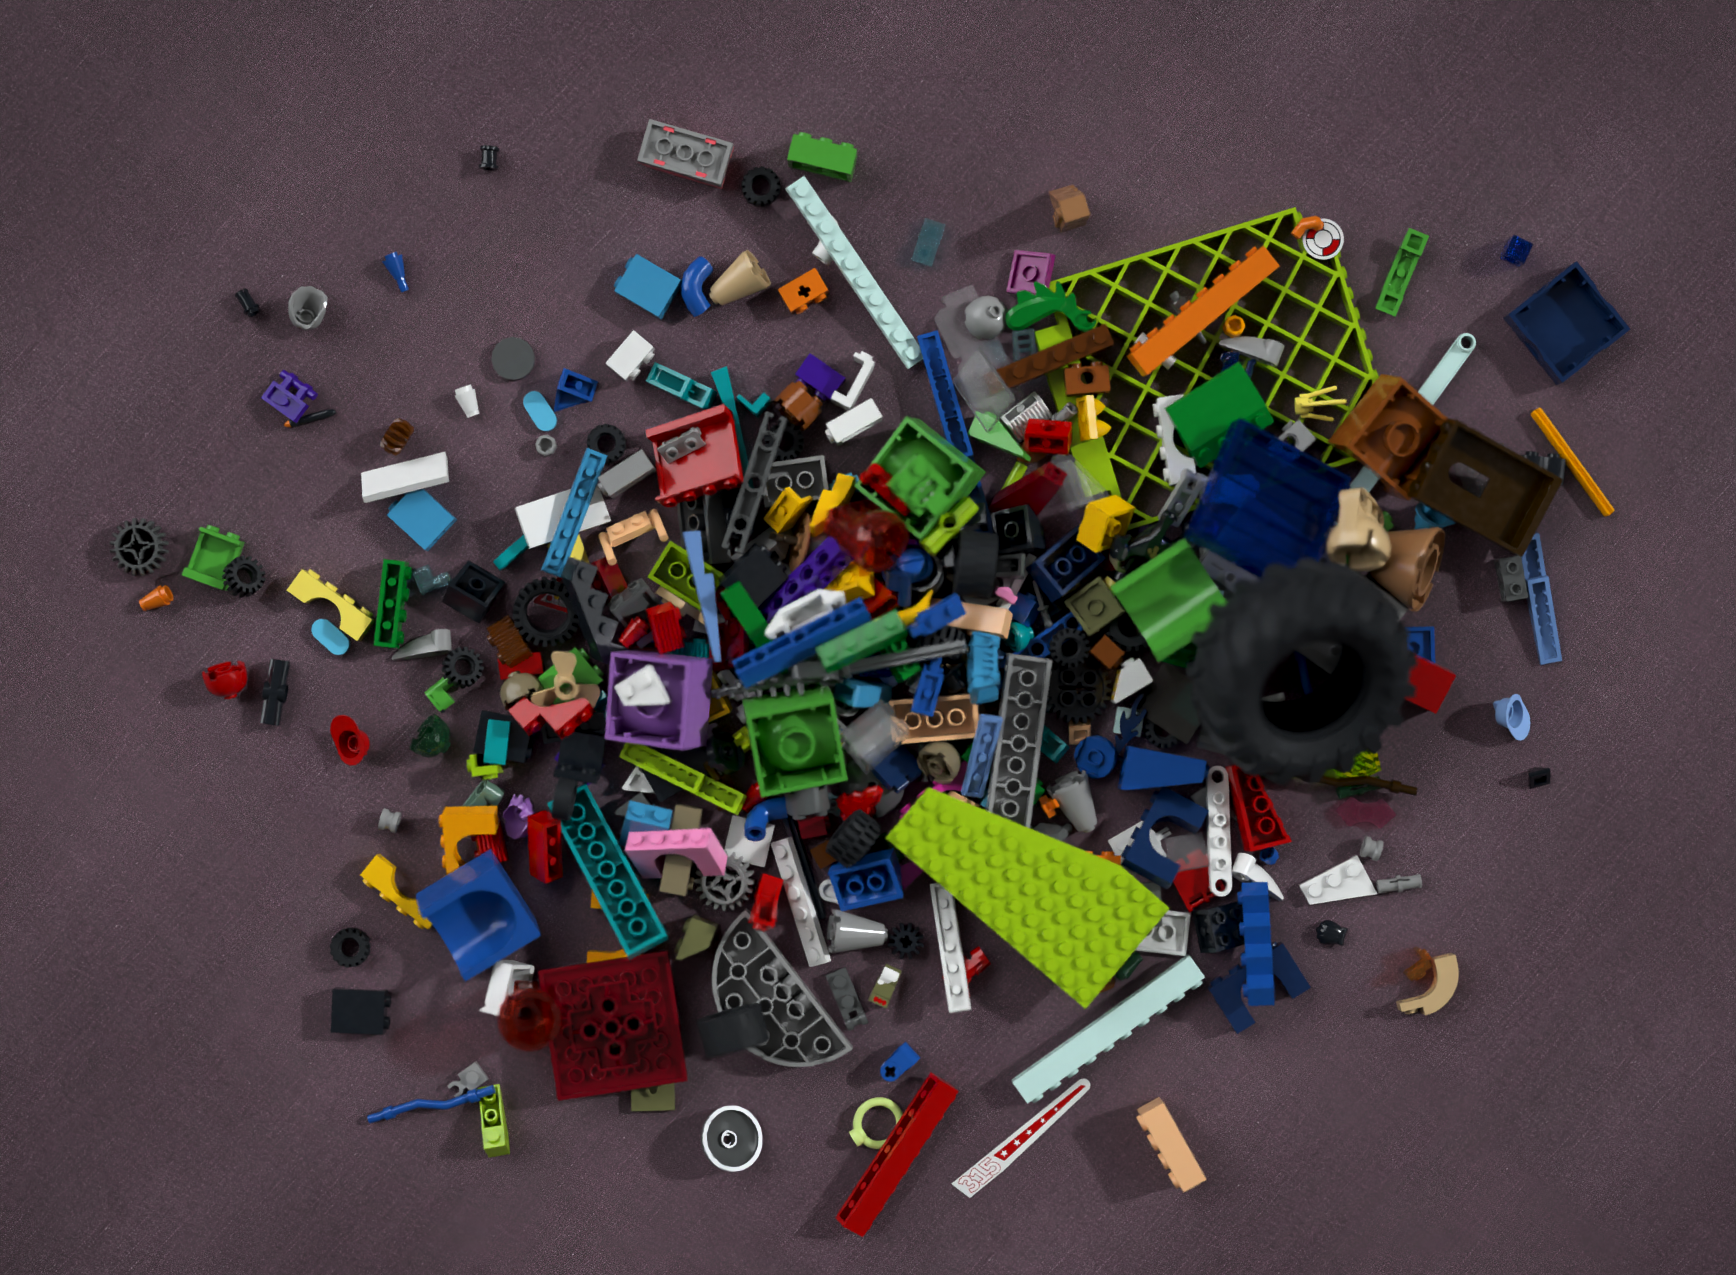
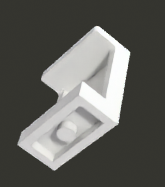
M863 351L860 354L855 352L853 360L863 366L848 395L845 396L834 391L831 403L847 411L853 408L875 367L872 356Z

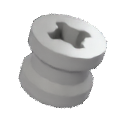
M384 808L380 816L378 829H389L391 833H396L401 820V812L392 813L389 809Z
M1366 836L1360 849V856L1364 858L1368 856L1372 860L1378 861L1384 842L1381 840L1374 841L1371 837Z

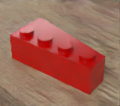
M1236 764L1225 766L1228 772L1230 792L1244 851L1252 852L1292 842L1283 827L1284 824L1281 818L1278 817L1273 807L1274 804L1271 798L1268 797L1259 775L1254 777L1247 774Z

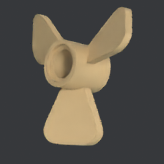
M553 652L551 657L558 672L554 678V687L533 693L531 695L532 703L540 707H549L557 697L562 700L585 698L594 709L600 696L599 686L597 684L576 683L575 677L572 674L576 665L575 655L570 652ZM564 683L570 684L567 688L560 687Z

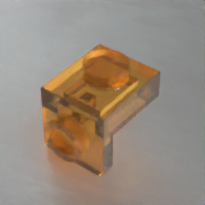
M1416 946L1413 950L1420 960L1403 971L1406 978L1410 981H1418L1426 975L1425 971L1432 967L1430 963L1432 958L1426 949L1421 950Z

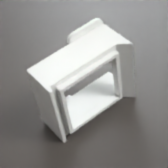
M500 960L495 963L484 1003L486 1006L479 1011L503 1017L505 1013L520 1016L525 991L531 986L535 967L514 960Z

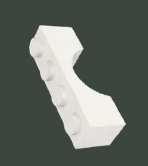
M1183 394L1157 398L1155 400L1156 404H1153L1154 417H1158L1159 425L1156 426L1157 437L1162 439L1163 447H1159L1161 460H1165L1166 468L1163 469L1164 481H1168L1169 486L1177 485L1185 468L1192 470L1196 474L1194 459L1182 455L1174 445L1173 431L1175 427L1165 410L1167 406L1182 398Z

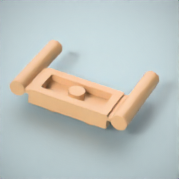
M657 509L650 510L649 514H647L646 510L606 528L607 533H599L598 537L609 565H615L617 562L612 547L623 544L656 528L660 541L665 542L668 540L667 532Z

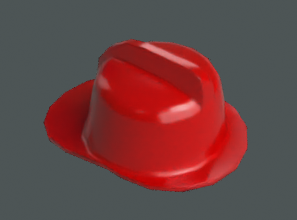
M346 715L336 716L331 722L330 732L338 754L345 764L350 766L357 765L367 755L370 746L369 738L364 731L359 730L352 718Z

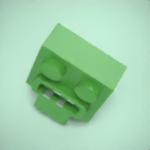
M916 453L886 484L916 516H920L925 510L932 516H937L951 501L943 493L950 484L920 453Z

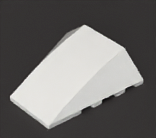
M818 589L779 609L766 629L765 635L775 640L846 605L844 593ZM817 653L801 662H816L821 659Z

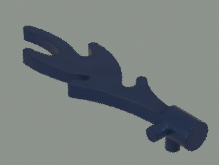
M1142 693L1136 698L1132 706L1130 718L1126 719L1125 711L1121 714L1120 731L1123 738L1120 739L1118 735H1115L1117 761H1123L1124 757L1119 756V753L1126 743L1138 734V730L1133 732L1131 730L1138 726L1147 712V709L1144 708L1139 715H1136L1137 706L1143 698Z

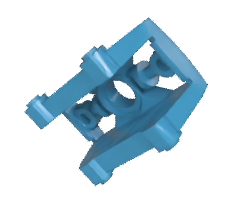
M972 632L970 642H968L970 652L967 654V682L969 683L968 694L971 704H982L998 699V688L996 687L1000 681V673L997 671V649H999L1000 638L998 636L983 632Z

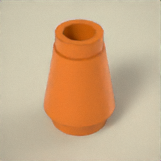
M159 585L140 599L139 604L143 611L167 606L174 598L167 585Z

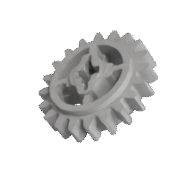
M735 852L727 858L726 866L732 867L736 870L735 872L730 871L726 867L723 876H716L713 880L709 881V876H703L699 869L696 871V874L701 876L694 880L695 883L701 884L696 888V891H703L700 899L707 897V906L714 902L715 910L719 905H722L723 911L727 909L728 905L734 910L736 903L741 907L744 904L743 899L748 901L750 898L748 893H752L754 890L753 887L749 886L755 882V879L749 878L754 871H747L746 869L750 863L742 864L743 856L738 860L735 859ZM722 877L724 878V880H728V881H729V882L727 883V885H726V882H724V881L721 882V881H720V880L722 879ZM741 881L740 891L734 895L733 886L736 882ZM713 890H718L725 896H721Z

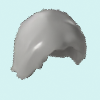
M301 286L292 293L288 301V312L294 326L308 331L320 325L326 312L328 298L322 290H318L313 286Z

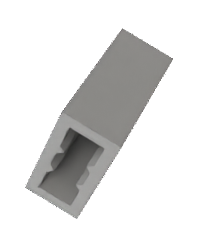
M641 449L599 476L600 483L597 485L606 497L609 495L614 499L656 472V469L646 453Z

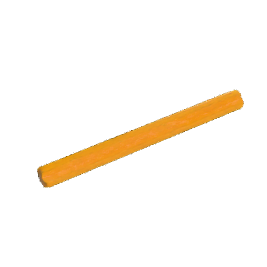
M1539 407L1532 411L1531 416L1558 454H1560V457L1566 459L1565 464L1602 515L1607 517L1612 514L1614 508L1542 408Z

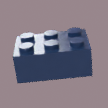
M1080 525L1067 532L1025 568L1051 602L1063 596L1106 559L1101 551L1095 553L1076 540Z

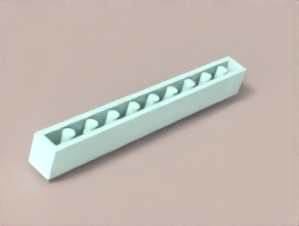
M1187 954L1011 1079L1012 1083L1027 1104L1031 1101L1032 1103L1039 1101L1043 1097V1092L1048 1089L1052 1091L1061 1084L1060 1080L1064 1077L1070 1078L1079 1072L1078 1068L1085 1063L1087 1066L1097 1059L1095 1055L1101 1051L1106 1053L1115 1046L1113 1043L1119 1038L1121 1040L1126 1039L1132 1034L1131 1030L1136 1026L1140 1028L1150 1021L1149 1017L1154 1013L1157 1015L1161 1014L1168 1008L1166 1005L1171 1001L1177 1002L1185 996V991L1190 988L1194 990L1203 983L1202 979L1205 976L1190 955Z

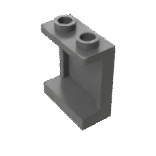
M642 578L631 582L627 589L620 594L614 595L610 602L607 603L611 612L615 614L625 628L631 619H635L637 616L641 617L650 626L646 609L662 604ZM651 628L647 630L648 633L636 641L640 648H643L653 640Z

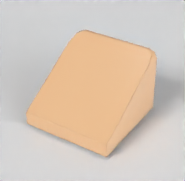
M1088 717L1087 723H1082L1080 718L1078 724H1073L1072 718L1068 722L1069 745L1079 744L1080 741L1091 736V723Z

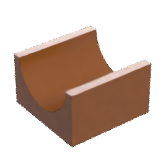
M1381 374L1332 435L1328 443L1347 453L1369 469L1385 485L1383 491L1388 495L1410 501L1411 498L1407 496L1409 486L1417 478L1421 463L1427 459L1431 444L1437 440L1441 425L1448 418L1402 377Z

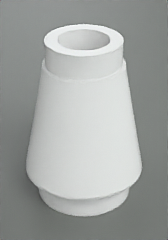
M471 384L456 389L455 398L467 418L479 414L476 392Z

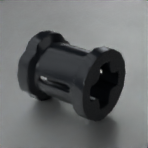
M480 146L482 158L479 169L498 170L496 162L497 152L500 151V148L496 146Z

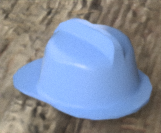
M1514 694L1510 698L1494 701L1496 722L1508 728L1516 740H1524L1530 730V716L1520 695Z

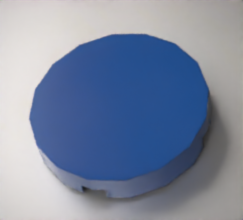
M1099 735L1088 736L1080 741L1074 753V759L1079 771L1082 773V770H1085L1088 777L1093 779L1110 774L1116 767L1118 759L1117 751L1112 742Z

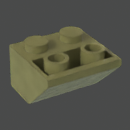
M695 914L692 919L688 918L682 932L686 933L685 937L678 940L674 950L675 953H678L676 959L681 960L709 948L718 923Z

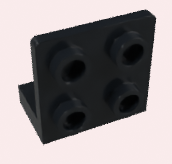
M574 731L569 736L561 739L558 764L554 768L553 777H563L597 784L601 776L605 736Z
M1238 901L1213 908L1192 911L1200 953L1220 952L1245 945L1244 935L1240 936L1239 922H1243V907L1238 905Z

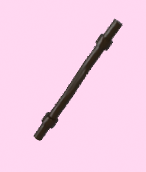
M1323 775L1321 780L1317 782L1334 787L1367 784L1388 789L1391 793L1399 794L1401 792L1413 796L1417 794V787L1401 784V781L1393 779L1388 781L1367 775L1346 778H1334Z

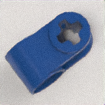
M904 1042L881 1065L880 1073L882 1078L889 1082L895 1081L921 1057L907 1042ZM888 1066L891 1068L894 1066L895 1075L892 1076L889 1074L886 1076L885 1067Z

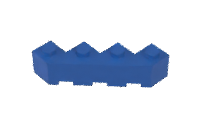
M1268 882L1241 883L1242 892H1238V905H1243V922H1239L1240 936L1244 935L1245 953H1241V965L1246 966L1247 984H1243V997H1248V1006L1275 1005Z

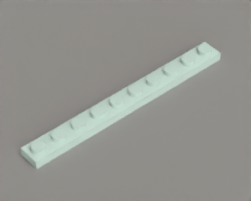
M805 176L788 186L785 190L906 368L909 369L921 361L923 357L919 344Z

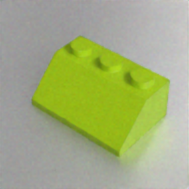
M670 540L648 575V578L701 611L687 552L684 548ZM703 561L704 574H713L716 592L721 585L718 579L724 573Z

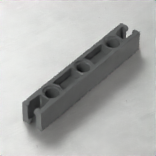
M765 412L744 476V482L742 483L722 544V548L731 550V546L728 544L732 534L743 535L740 549L735 548V552L739 554H744L787 423V418L781 416L778 420L781 423L777 433L767 431L769 418L772 419L774 416L770 412ZM767 436L774 438V444L771 447L762 445V440ZM754 477L761 481L757 489H752L748 485L750 479ZM739 519H744L747 522L746 529L742 531L735 528V523Z

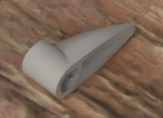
M1246 336L1222 339L1218 345L1273 367H1277L1285 347L1282 343L1275 340Z
M438 629L431 631L430 634L416 638L400 648L392 656V660H409L449 654L452 651L451 632L448 629Z

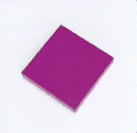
M1015 250L1006 292L1017 294L1019 290H1027L1036 294L1035 281L1045 284L1049 288L1056 255L1052 253Z

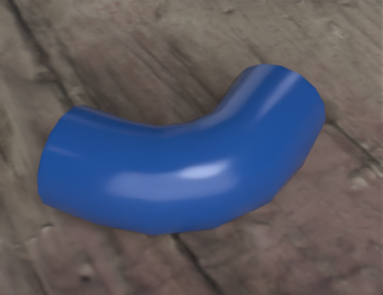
M701 256L688 266L683 273L680 284L682 299L693 317L702 314L711 305L702 292V285L705 279L713 273V268Z
M785 797L764 800L753 807L748 813L744 825V835L748 840L761 841L766 836L767 823L777 819L788 818Z

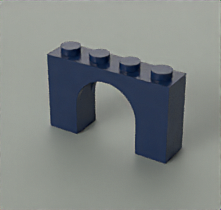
M1162 786L1159 792L1156 790L1153 792L1149 800L1152 803L1150 809L1145 808L1140 820L1143 822L1140 828L1135 827L1130 837L1133 839L1131 846L1126 845L1121 854V857L1124 858L1121 865L1168 889L1181 865L1159 854L1153 848L1150 842L1151 827L1159 822H1171L1196 834L1209 810Z
M1272 942L1273 974L1278 978L1288 996L1294 999L1311 987L1282 942ZM1239 964L1228 970L1229 974L1223 978L1218 976L1209 982L1211 985L1207 987L1237 1034L1256 1023L1241 998V987L1247 976L1246 966H1240Z

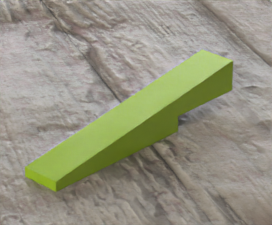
M626 742L619 755V758L737 816L747 798L745 794L718 781L715 782L714 779L643 744Z

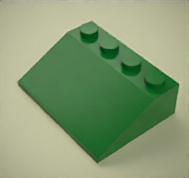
M1237 362L1165 408L1187 453L1200 468L1274 422L1266 404L1240 362Z

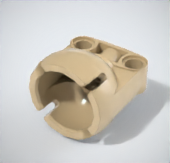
M1363 487L1341 490L1339 494V522L1332 528L1326 541V553L1329 561L1345 566L1347 554L1349 556L1348 567L1353 571L1379 569L1387 562L1391 553L1390 540L1386 530L1383 528V511Z

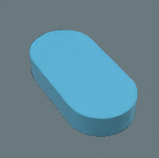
M536 391L527 393L524 397L523 405L536 426L544 432L553 430L557 425V417L544 396Z
M318 619L313 623L311 628L313 636L331 653L343 655L348 652L350 648L349 638L331 621Z

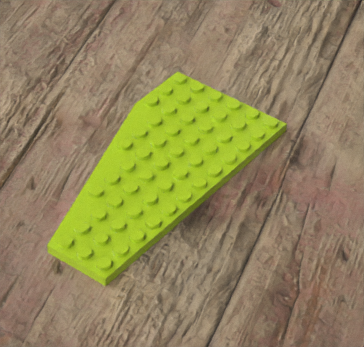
M929 787L885 837L1085 1009L1170 909L1122 866Z

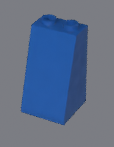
M1125 745L1124 759L1121 765L1117 788L1131 790L1202 783L1203 778L1207 779L1209 766L1206 765L1207 761Z

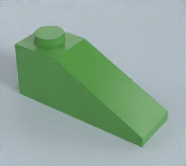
M988 410L986 413L977 411L967 433L970 437L1030 462L1031 457L1005 424L997 419V414Z

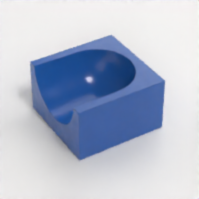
M491 849L415 894L420 914L424 919L427 918L440 934L465 981L541 936L534 914Z

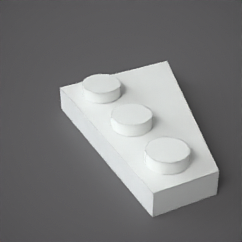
M1357 855L1299 884L1309 905L1377 894Z

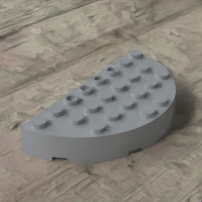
M748 909L744 910L730 925L718 946L713 964L712 988L718 1012L752 1003H759L761 1005L770 1039L747 1050L766 1061L790 1067H809L830 1062L852 1050L853 1045L767 933L752 929V924L748 923L751 912Z

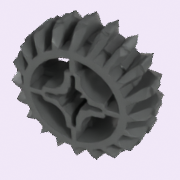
M133 518L132 525L126 520L124 521L125 528L117 526L119 534L112 533L116 541H110L109 544L115 545V549H110L109 552L112 554L116 553L112 561L117 562L120 560L117 568L121 569L125 566L124 573L128 574L132 570V576H137L139 572L141 576H146V569L150 574H153V566L160 569L161 564L158 561H166L162 553L167 554L169 550L163 549V546L168 545L169 541H162L166 537V533H159L161 526L157 525L154 527V521L150 520L147 523L145 518H141L139 522L137 518ZM140 529L150 533L154 541L146 542ZM133 532L131 542L124 545L127 536ZM137 543L147 545L144 546L143 549H140L141 552L135 549H131L135 548V546L138 545ZM155 549L153 556L145 563L148 551ZM124 553H133L135 560H138V565L131 563Z

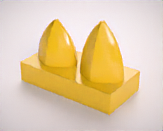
M1094 395L1076 398L1080 442L1098 439L1107 434L1112 427L1104 421L1096 419V416L1104 410L1105 405L1100 400L1094 398Z

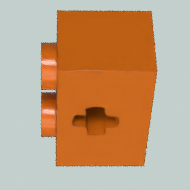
M816 268L778 289L790 313L796 312L797 315L807 310L808 304L812 302L817 304L826 299V294L829 293ZM800 289L810 290L808 297L805 298L804 295L799 296L798 294H801Z

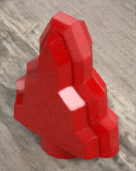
M879 785L867 787L862 792L854 790L850 794L843 793L835 800L838 808L841 810L840 816L842 820L845 821L853 812L859 809L863 810L873 819V815L877 811L876 805L880 802L884 790Z

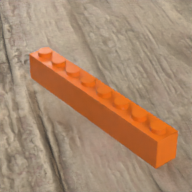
M1254 246L1245 253L1246 259L1242 262L1239 260L1234 262L1229 267V273L1225 276L1223 273L1217 276L1212 281L1214 283L1209 289L1204 287L1196 294L1197 299L1192 303L1190 300L1179 308L1181 312L1178 315L1174 316L1171 314L1163 321L1164 326L1159 330L1154 328L1146 335L1148 339L1145 342L1141 343L1139 341L1129 349L1131 353L1126 357L1142 377L1151 373L1280 266L1265 246L1258 249Z

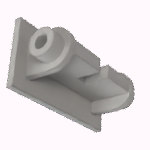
M692 427L681 434V437H675L667 442H662V445L657 450L669 464L706 444L700 437V429Z

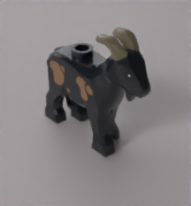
M1166 509L1161 514L1159 522L1142 531L1132 541L1129 542L1130 534L1125 536L1114 535L1110 546L1109 561L1113 564L1116 571L1125 573L1126 569L1121 567L1122 561L1131 558H1141L1145 564L1184 538L1195 553L1207 543V540L1196 532L1193 535L1195 528L1187 522L1184 523L1182 534L1178 538L1171 541L1165 537L1167 529L1177 519L1174 513Z

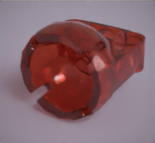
M872 500L856 501L829 509L823 529L825 534L833 537L850 553L852 560L861 569L871 573L881 572L892 566L894 561L886 553L891 551L899 558L904 553L909 540V532L905 523L897 515L883 510Z
M515 980L513 993L500 1005L497 1015L498 1030L503 1039L515 1050L524 1052L539 1051L548 1046L547 1043L550 1040L553 1042L559 1034L562 1023L559 1006L548 993L539 988L537 981ZM521 1008H529V1014L527 1016H519V1011Z

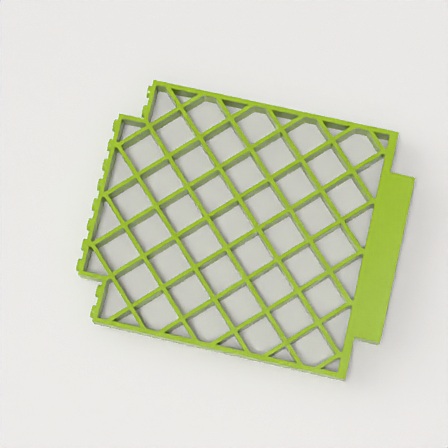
M1296 207L1050 281L1049 288L1053 292L1056 291L1057 281L1061 285L1071 283L1066 292V297L1072 292L1076 282L1085 278H1090L1111 289L1097 316L1091 313L1086 319L1093 322L1097 318L1093 329L1096 325L1106 324L1110 332L1126 340L1113 366L1108 365L1109 381L1114 376L1142 391L1128 418L1107 407L1102 411V413L1124 424L1109 453L1103 436L1098 439L1080 442L1077 413L1068 421L1072 422V443L1069 452L1084 499L1105 492H1109L1110 496L1117 495L1122 498L1110 460L1140 475L1126 501L1130 504L1144 478L1170 492L1174 490L1175 486H1169V483L1148 473L1159 452V447L1162 446V439H1158L1156 433L1132 421L1146 394L1156 399L1167 397L1150 388L1162 364L1152 371L1146 385L1116 369L1130 342L1135 345L1134 342L1137 340V337L1134 335L1148 309L1164 318L1173 314L1152 303L1165 277L1167 276L1195 291L1190 300L1192 303L1197 299L1196 294L1204 288L1203 286L1217 261L1228 267L1236 262L1221 254L1230 235L1242 231L1263 242L1262 246H1265L1266 249L1269 245L1297 261L1284 286L1268 278L1260 282V284L1279 293L1266 320L1238 306L1237 301L1228 308L1215 335L1205 330L1201 331L1204 338L1211 343L1197 369L1178 359L1173 363L1174 366L1193 375L1183 395L1185 396L1191 392L1197 378L1204 382L1212 379V377L1201 371L1214 346L1219 345L1221 340L1219 337L1223 331L1222 326L1227 317H1230L1233 312L1261 326L1256 338H1262L1265 331L1268 330L1295 344L1281 371L1238 353L1231 352L1233 355L1244 360L1242 363L1244 370L1248 363L1277 377L1264 403L1272 418L1285 425L1290 421L1293 423L1295 421L1269 408L1282 381L1305 393L1321 390L1333 366L1361 379L1348 406L1344 404L1329 405L1344 413L1334 431L1335 433L1354 409L1366 384L1368 383L1369 387H1371L1378 379L1377 370H1373L1371 361H1373L1371 350L1366 349L1364 342L1367 339L1366 333L1363 328H1360L1358 320H1360L1357 307L1354 308L1352 299H1354L1351 287H1347L1345 281L1347 272L1339 261L1341 253L1339 252L1336 256L1330 258L1332 270L1307 257L1310 254L1304 248L1303 235L1300 239H1297L1301 253L1272 238L1283 218L1290 216L1293 228L1296 227L1302 219L1301 212H1297ZM1275 221L1268 235L1253 228ZM1224 237L1217 251L1202 244ZM1192 247L1213 258L1199 284L1170 270L1179 250ZM1173 252L1166 267L1151 259ZM1140 262L1161 273L1148 300L1118 285L1128 265ZM1302 263L1330 278L1317 304L1288 289ZM1122 268L1115 282L1099 275ZM1336 280L1349 321L1322 307ZM1114 292L1144 307L1130 334L1101 319ZM1284 296L1313 311L1299 337L1270 323ZM1054 312L1057 325L1034 332L1033 335L1038 351L1073 338L1065 314ZM1317 315L1346 329L1332 355L1304 341ZM1351 332H1353L1365 373L1338 359ZM1218 346V347H1220V348H1222V349H1224V350H1226V351H1228V352L1230 351V350L1225 349V348H1223V347H1221V346ZM1299 348L1328 362L1315 388L1286 374ZM1092 356L1082 359L1088 363L1101 362ZM1068 366L1046 374L1057 412L1068 402L1073 403L1077 407L1076 398L1086 396L1065 397L1063 370L1068 368ZM1083 373L1081 375V381L1084 384H1087ZM1098 394L1096 399L1100 400L1103 394ZM1325 394L1311 397L1313 402L1315 399L1320 401L1334 400ZM1300 415L1298 420H1300L1303 424L1305 418H1301ZM1128 427L1157 442L1144 469L1114 454ZM1308 429L1316 438L1315 441L1326 446L1316 467L1306 471L1290 463L1286 468L1297 474L1272 481L1279 469L1274 464L1265 483L1258 485L1259 491L1357 460L1340 449L1333 447L1328 443L1329 439ZM1251 436L1240 443L1242 445L1228 472L1211 462L1203 467L1220 476H1231L1247 447L1269 459L1271 458L1264 452L1265 448L1251 441L1253 437ZM1288 438L1284 446L1289 449L1293 440ZM1174 443L1176 449L1182 455L1190 458L1186 449ZM1331 450L1347 457L1346 459L1324 465ZM1196 498L1193 502L1195 505H1192L1188 512L1217 503L1203 504L1201 500ZM1135 509L1133 515L1143 519V521L1129 524L1127 531L1158 522V516L1150 517Z

